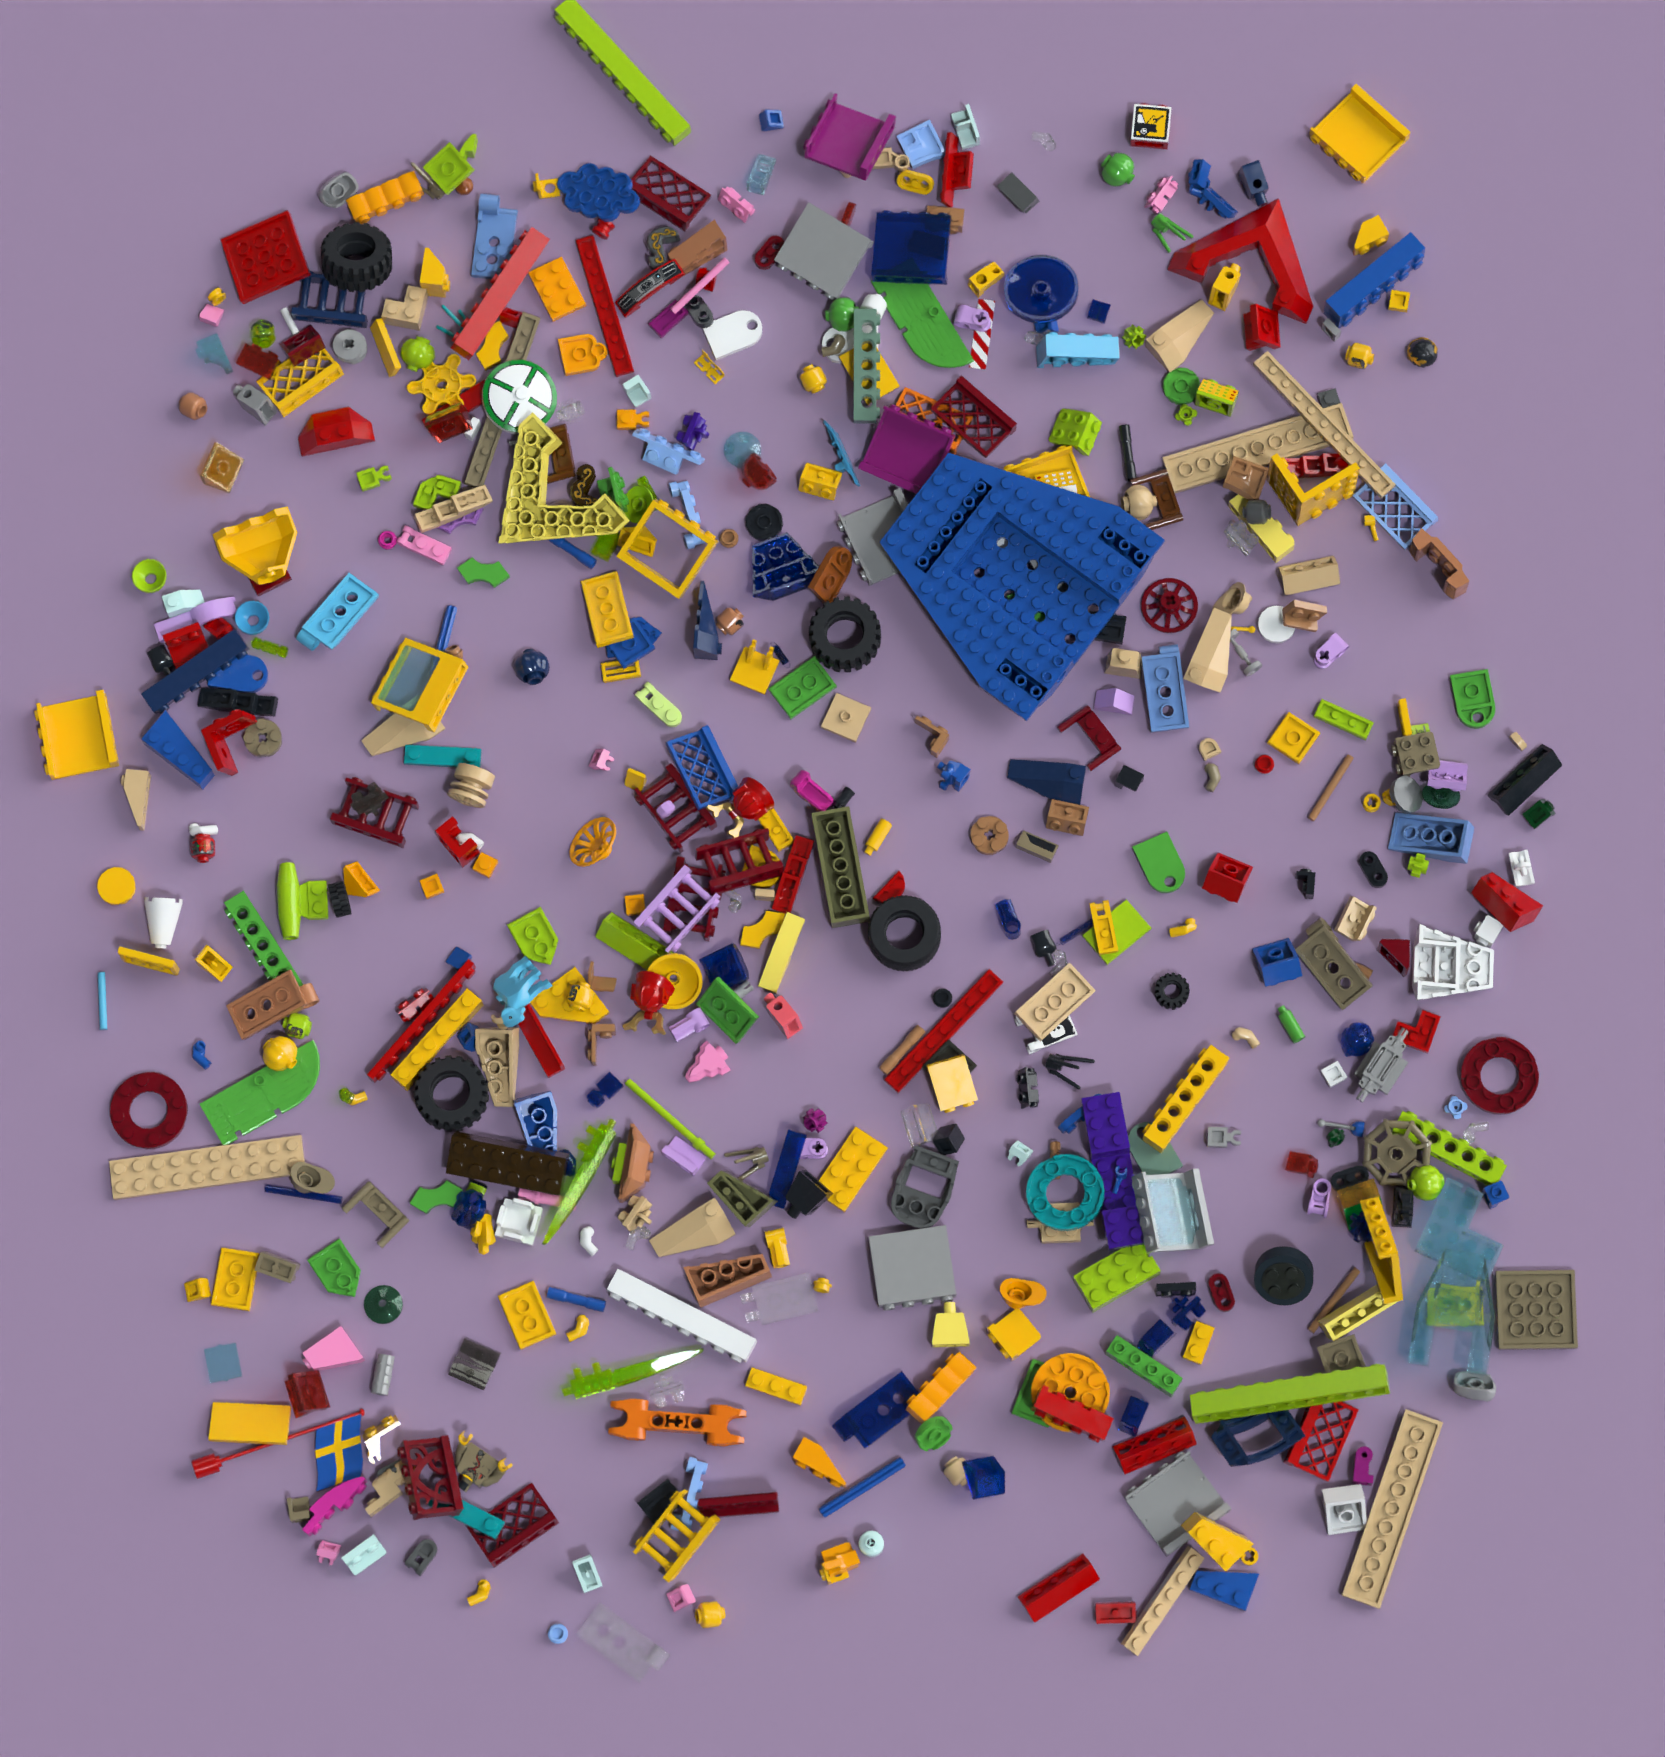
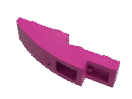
M363 1476L354 1478L324 1494L309 1509L315 1515L302 1530L310 1537L312 1534L316 1535L322 1528V1522L325 1519L329 1520L333 1516L335 1507L341 1511L350 1508L356 1494L360 1495L366 1489L367 1480Z

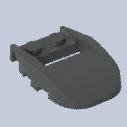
M915 1145L913 1154L910 1159H907L895 1182V1191L891 1201V1208L895 1217L902 1223L919 1229L933 1226L939 1220L950 1201L959 1161ZM912 1166L949 1179L942 1199L905 1186Z

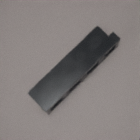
M1541 744L1500 782L1488 796L1492 801L1499 804L1504 813L1509 816L1562 766V763L1553 749Z

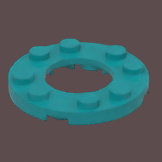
M1072 1154L1055 1155L1038 1164L1032 1171L1026 1188L1028 1206L1034 1217L1044 1226L1057 1231H1073L1088 1225L1099 1214L1105 1195L1103 1180L1095 1166L1086 1159ZM1062 1175L1077 1178L1083 1184L1085 1190L1084 1199L1081 1204L1070 1211L1055 1209L1048 1202L1046 1196L1047 1187L1050 1182Z

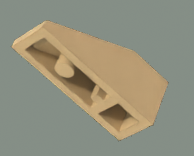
M126 769L125 775H122L121 785L124 786L137 826L140 831H144L151 774L149 771Z

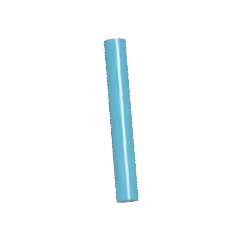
M99 972L100 1030H107L105 972Z

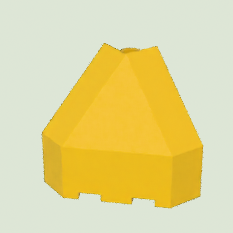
M287 506L274 509L263 516L249 518L238 525L223 528L212 535L222 561L261 585L274 582L285 576L297 536V530Z

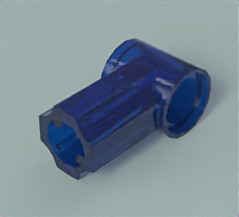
M1011 899L999 901L995 904L1001 920L1004 934L1008 939H1017L1021 935V923L1017 918ZM1014 925L1018 929L1014 932H1011L1007 928L1009 926Z

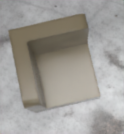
M308 1497L287 1498L289 1517L292 1523L309 1521L312 1518Z

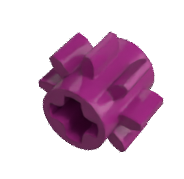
M811 1108L803 1116L804 1126L811 1132L816 1130L819 1133L828 1124L826 1122V1114L819 1108L816 1111Z

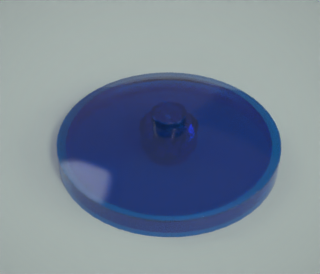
M1035 255L1019 261L1010 269L1004 282V297L1009 309L1019 318L1032 323H1049L1064 317L1076 304L1079 294L1078 279L1074 270L1065 261L1049 255Z

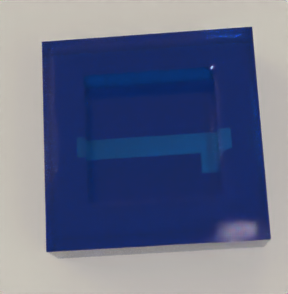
M1093 299L1087 318L1105 324L1111 305Z

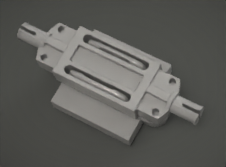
M1401 1028L1396 1037L1390 1035L1387 1041L1381 1045L1375 1041L1354 1073L1355 1076L1361 1079L1358 1085L1362 1090L1356 1097L1358 1101L1360 1099V1102L1363 1103L1368 1094L1375 1095L1378 1090L1388 1095L1407 1066L1408 1062L1402 1059V1052L1406 1048L1403 1040L1409 1032L1404 1028Z

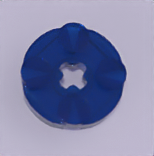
M474 1189L459 1192L451 1219L463 1228H473L475 1226L473 1224L476 1221L480 1222L485 1214L486 1201L482 1197L484 1195Z

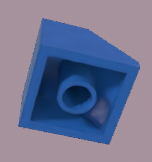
M1289 938L1252 948L1265 987L1274 986L1302 976L1299 957Z

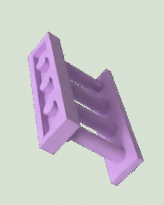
M686 865L679 870L634 921L640 928L643 926L650 928L669 945L665 949L667 953H675L682 944L680 942L708 910L710 908L712 910L715 909L720 903L718 899L721 896L715 893L712 897L691 878L692 875L690 873L692 870ZM681 883H686L707 902L700 911L678 892L677 888ZM669 897L671 899L674 898L694 916L688 925L683 923L665 907L666 904L664 902ZM656 911L658 913L661 912L682 931L674 940L653 922L652 916Z

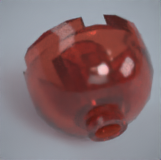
M755 452L748 456L742 465V474L744 476L742 481L748 488L752 486L757 490H765L777 482V477L767 464L760 461L762 458Z

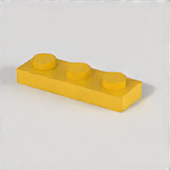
M753 1367L745 1387L800 1406L807 1390L805 1385Z

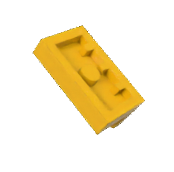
M806 463L800 477L798 490L834 501L842 478V472Z

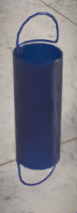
M775 645L774 653L782 665L785 666L789 660L781 648Z

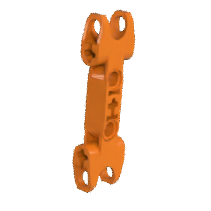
M643 1399L611 1401L610 1407L626 1412L628 1419L623 1426L609 1428V1435L627 1440L645 1441L646 1430L707 1435V1445L722 1447L744 1444L745 1441L744 1437L730 1434L727 1426L732 1419L746 1417V1410L733 1408L728 1405L713 1404L709 1405V1415L648 1411L649 1401ZM655 1417L663 1418V1423L660 1426L653 1424ZM666 1417H669L670 1422H675L677 1418H680V1421L683 1423L679 1424V1427H675L674 1423H669V1427H666ZM696 1419L701 1420L703 1423L698 1429L692 1427V1422Z

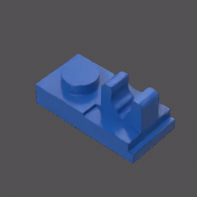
M1205 188L1203 191L1204 196L1199 203L1203 205L1206 201H1210V205L1206 209L1207 211H1212L1216 207L1219 215L1225 219L1236 216L1238 211L1215 190Z

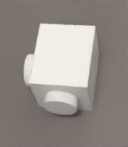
M1487 915L1483 923L1479 921L1473 930L1476 932L1474 937L1476 942L1481 946L1491 948L1503 925Z

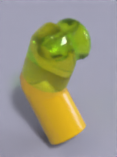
M342 1088L339 1091V1098L349 1105H356L368 1100L365 1091L358 1094L348 1091V1088Z

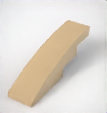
M482 485L453 495L449 500L433 505L431 509L416 513L414 519L420 532L423 533L470 514L492 503L493 500L486 485Z

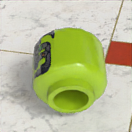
M292 1013L289 1017H285L282 1027L286 1028L285 1033L287 1036L303 1039L305 1036H309L312 1022L307 1015Z

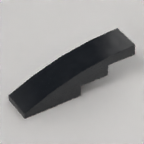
M201 688L198 707L225 712L239 709L252 715L272 717L276 715L278 704L276 696H260L256 693Z

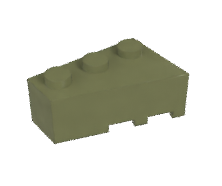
M721 1170L707 1183L745 1227H751L778 1202L726 1171Z

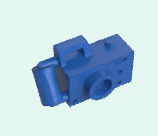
M1204 159L1194 160L1192 170L1188 174L1189 194L1202 198L1205 188H1209L1210 185L1208 176L1211 165Z

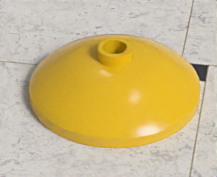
M678 953L662 955L656 958L647 969V971L655 972L668 979L675 988L673 995L670 996L667 1005L662 1006L663 1008L675 1010L687 1007L697 999L701 992L703 981L701 971L698 965L685 955ZM676 975L677 979L672 980L670 976Z

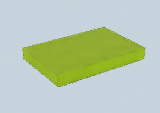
M1127 899L1111 912L1118 952L1099 955L1094 926L1082 935L1106 965L1110 964L1151 930L1148 923Z

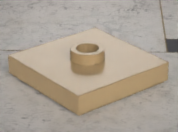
M836 693L821 728L856 743L869 716L871 707Z

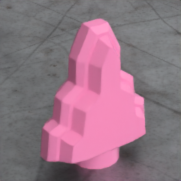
M706 1040L700 1046V1052L695 1056V1063L689 1067L685 1075L686 1080L691 1083L700 1081L706 1076L712 1078L718 1074L723 1076L731 1070L725 1062L728 1058L727 1054L720 1046L714 1048Z

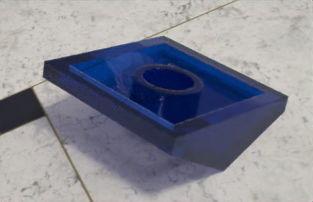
M994 1456L962 1462L973 1500L1005 1493V1471Z

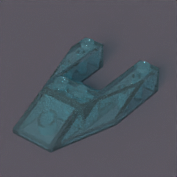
M1445 1248L1417 1302L1408 1356L1409 1364L1429 1367L1435 1327L1471 1332L1472 1338L1466 1371L1470 1374L1488 1376L1495 1311L1485 1254Z

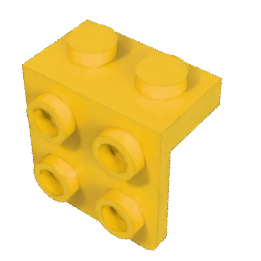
M1014 1309L997 1324L993 1323L987 1328L988 1338L993 1344L997 1343L1001 1348L999 1351L1004 1358H1009L1011 1361H1014L1041 1339L1040 1333L1020 1309Z

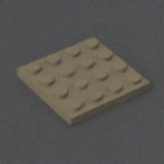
M1575 1270L1495 1272L1498 1350L1578 1348Z

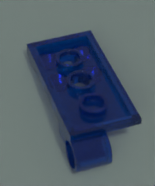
M901 1371L843 1415L832 1425V1428L843 1442L855 1436L865 1449L911 1415L906 1411L908 1406L906 1402L913 1394L917 1396L919 1392ZM896 1394L902 1395L904 1402L901 1404L895 1403L893 1396ZM886 1406L889 1413L887 1415L879 1414L878 1407Z

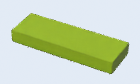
M1321 699L1314 714V718L1365 741L1374 722L1323 699Z

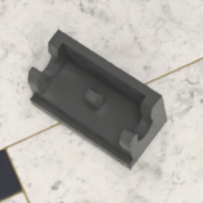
M1012 172L997 186L1023 213H1028L1040 202Z

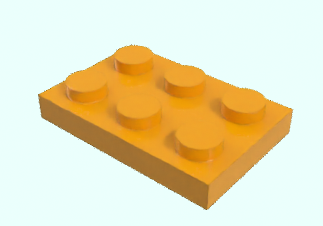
M562 256L528 272L552 322L586 306Z

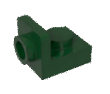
M1541 799L1522 815L1534 829H1537L1556 813L1554 812L1553 804L1549 800Z

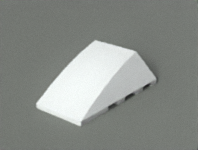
M1419 924L1412 956V988L1416 1000L1493 988L1494 950L1460 940L1458 937H1452L1443 934L1441 931L1432 930Z

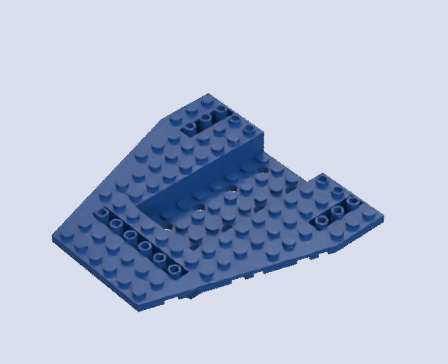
M948 453L881 539L880 544L981 689L1027 722L1035 710L1052 696L1144 576L1154 555L1164 544L1165 539L1119 506ZM1000 539L1008 541V545L1005 548L998 547L997 542ZM1030 560L1038 562V567L1035 570H1030L1027 567ZM979 568L985 571L984 576L981 578H977L974 575V572ZM1066 583L1068 585L1067 591L1060 592L1057 589L1058 585ZM1009 590L1015 593V597L1011 600H1007L1004 597L1005 593ZM1096 605L1099 610L1096 614H1090L1088 607ZM1037 613L1045 614V619L1042 622L1035 620ZM1067 635L1075 636L1076 640L1073 644L1065 642Z

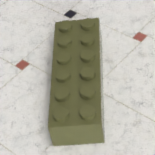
M849 806L811 813L832 929L869 922V910Z

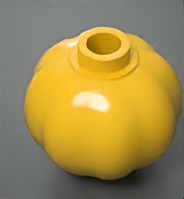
M277 1036L270 1038L264 1044L263 1061L268 1068L274 1071H284L287 1068L292 1069L296 1065L297 1046L290 1038Z

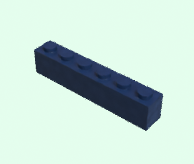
M234 629L141 693V695L154 713L162 714L170 708L169 705L174 701L175 703L182 701L187 692H194L201 687L200 683L205 680L208 682L217 676L216 672L221 669L223 671L228 669L232 665L231 662L236 658L240 660L248 654L246 651L250 648L239 632Z

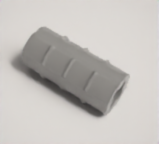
M378 1354L371 1393L388 1396L394 1356Z

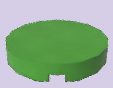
M1177 368L1169 372L1164 379L1163 391L1165 397L1176 405L1192 403L1196 399L1200 381L1192 370Z
M943 1416L929 1418L917 1429L915 1441L920 1449L924 1451L939 1449L950 1439V1432L953 1427L948 1419Z

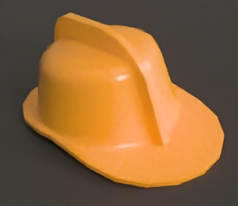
M1009 1278L1000 1285V1293L1004 1301L1014 1309L1038 1305L1047 1296L1044 1286L1034 1281Z

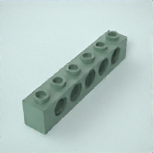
M854 309L853 424H876V418H880V407H876V400H880V388H876V381H880V370H876V363H880V351H877V344H880V333H877V325H880V314H877V309ZM864 325H870L872 327V331L870 333H864L862 331V327ZM866 343L872 346V350L869 352H865L862 349V346ZM869 362L872 364V368L864 370L862 364ZM864 381H870L872 387L865 389L861 384ZM865 399H869L872 402V405L868 408L863 407L861 404Z

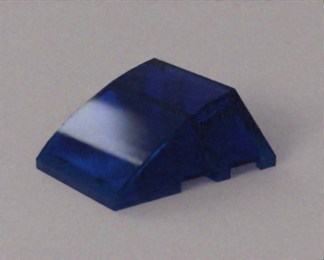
M788 532L752 545V595L755 598L775 601L807 589L820 565L802 549Z

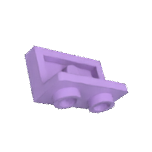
M1439 760L1440 767L1428 771L1427 786H1431L1434 789L1449 788L1452 791L1466 790L1468 764Z

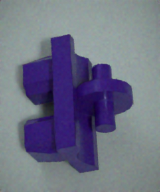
M694 412L693 415H685L683 425L688 428L686 432H678L676 436L678 442L684 444L689 450L694 451L697 442L700 443L702 438L707 439L710 435L705 431L707 428L706 420L697 412Z

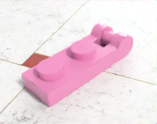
M405 525L402 530V536L398 537L396 541L397 544L444 566L452 548ZM409 536L414 538L412 543L407 541Z

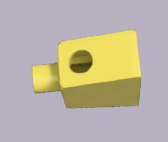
M945 1302L944 1313L936 1314L932 1348L970 1347L964 1313H956L955 1302Z

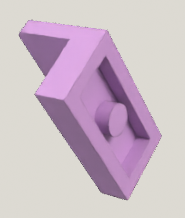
M677 1136L673 1138L668 1146L665 1145L661 1151L663 1156L693 1177L706 1160L705 1155Z

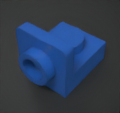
M1503 1181L1486 1186L1482 1190L1489 1209L1509 1199Z

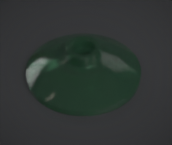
M1426 785L1422 791L1424 801L1440 809L1456 806L1461 797L1459 791H1452L1449 788L1434 789Z
M387 1285L374 1287L368 1292L364 1300V1310L367 1316L378 1324L393 1322L399 1317L403 1309V1300L400 1293L395 1288ZM381 1300L386 1301L384 1307L379 1306Z

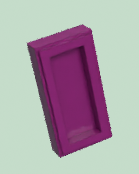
M676 299L648 324L661 339L689 314L684 307L676 314L670 309L678 302Z

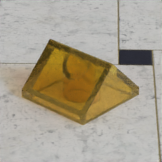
M215 442L200 474L203 484L230 493L244 459Z

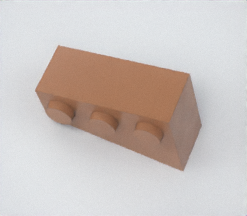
M714 219L682 244L672 248L667 254L668 261L676 259L685 275L728 251L726 236Z

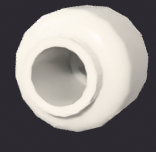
M869 294L864 298L860 309H877V314H880L881 320L887 308V303L881 295Z

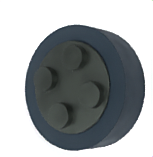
M1287 1246L1271 1248L1265 1251L1256 1262L1254 1273L1255 1288L1260 1296L1270 1303L1283 1306L1299 1303L1309 1295L1313 1286L1314 1269L1312 1262L1306 1254L1296 1248Z

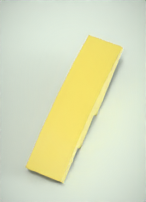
M787 912L758 987L777 993L805 923L804 918Z

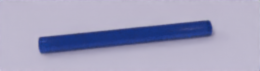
M266 1185L265 1192L311 1200L342 1204L343 1199L342 1196L315 1192L304 1194L296 1189Z

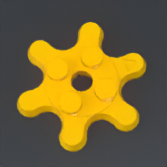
M451 354L447 358L446 363L440 366L435 365L432 361L429 367L421 368L424 371V377L421 380L408 383L407 390L410 394L425 395L426 401L422 406L425 414H434L436 408L444 404H449L451 407L461 402L460 405L451 409L454 411H461L463 409L464 402L459 397V394L464 388H472L476 384V377L472 374L461 375L458 373L457 368L461 363L459 355ZM440 382L447 383L445 389L437 388V385Z

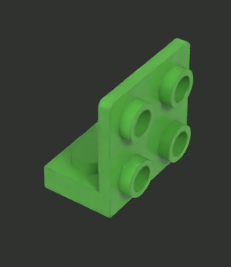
M609 467L610 477L597 481L600 497L603 494L609 495L624 513L628 512L627 505H629L627 494L623 492L625 487L624 479L620 477L618 471Z

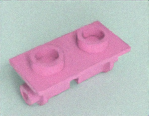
M1173 176L1163 177L1157 183L1158 188L1147 197L1146 201L1148 202L1144 206L1145 208L1151 206V210L1156 214L1163 210L1168 203L1164 195L1170 199L1178 189V183L1174 180L1170 181Z
M732 187L722 188L718 201L746 223L748 216L753 215L755 212L754 206L745 199L739 202L738 200L741 199V195Z

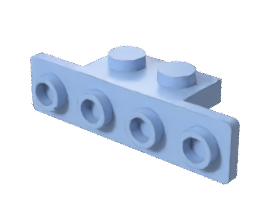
M640 428L633 431L632 436L648 442L642 460L675 475L678 474L683 459L698 465L705 461V458L701 457L700 453L687 451L684 449V446L677 443H669L662 436H653L646 429Z

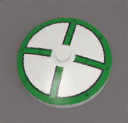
M511 360L497 366L487 377L482 389V404L486 415L494 425L505 432L519 434V424L532 412L547 424L556 408L557 391L552 378L543 368L530 361Z

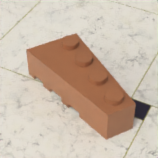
M763 1254L740 1257L729 1261L722 1260L711 1264L704 1263L694 1267H683L700 1308L772 1278Z

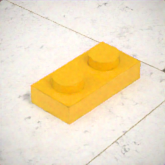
M1196 1321L1183 1359L1201 1365L1215 1328Z

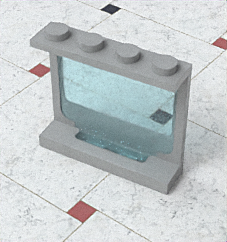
M1199 1168L1173 1174L1146 1175V1172H1141L1131 1177L1146 1253L1204 1249L1214 1244Z

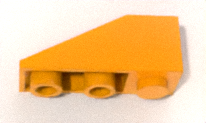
M803 1437L793 1456V1460L796 1461L795 1465L804 1470L806 1467L813 1470L812 1474L820 1479L823 1476L830 1480L829 1483L837 1488H840V1486L845 1488L846 1482L824 1449L817 1443Z

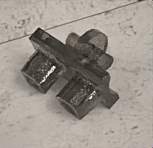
M373 782L367 786L368 795L363 796L360 791L351 795L353 801L351 806L359 815L362 813L368 815L371 812L374 816L379 815L377 809L383 806L381 802L389 798L387 793Z

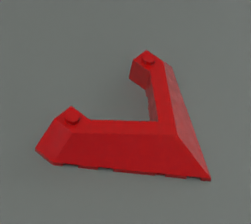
M1279 198L1175 252L1167 269L1178 275L1203 283L1209 267L1223 260L1237 257L1246 251L1258 248L1277 290L1272 310L1307 324L1313 310V303Z

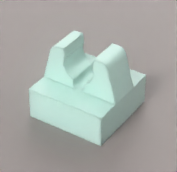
M1017 1140L1009 1150L1008 1160L1011 1161L1016 1156L1019 1158L1017 1166H1021L1030 1158L1033 1150Z

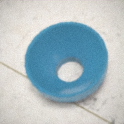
M258 601L245 602L238 607L235 613L236 625L245 634H260L269 624V612ZM252 616L259 618V623L255 626H251L248 623L249 618Z

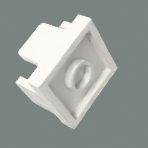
M505 1198L496 1221L495 1237L533 1246L543 1208L534 1206L532 1202L513 1198V1200Z

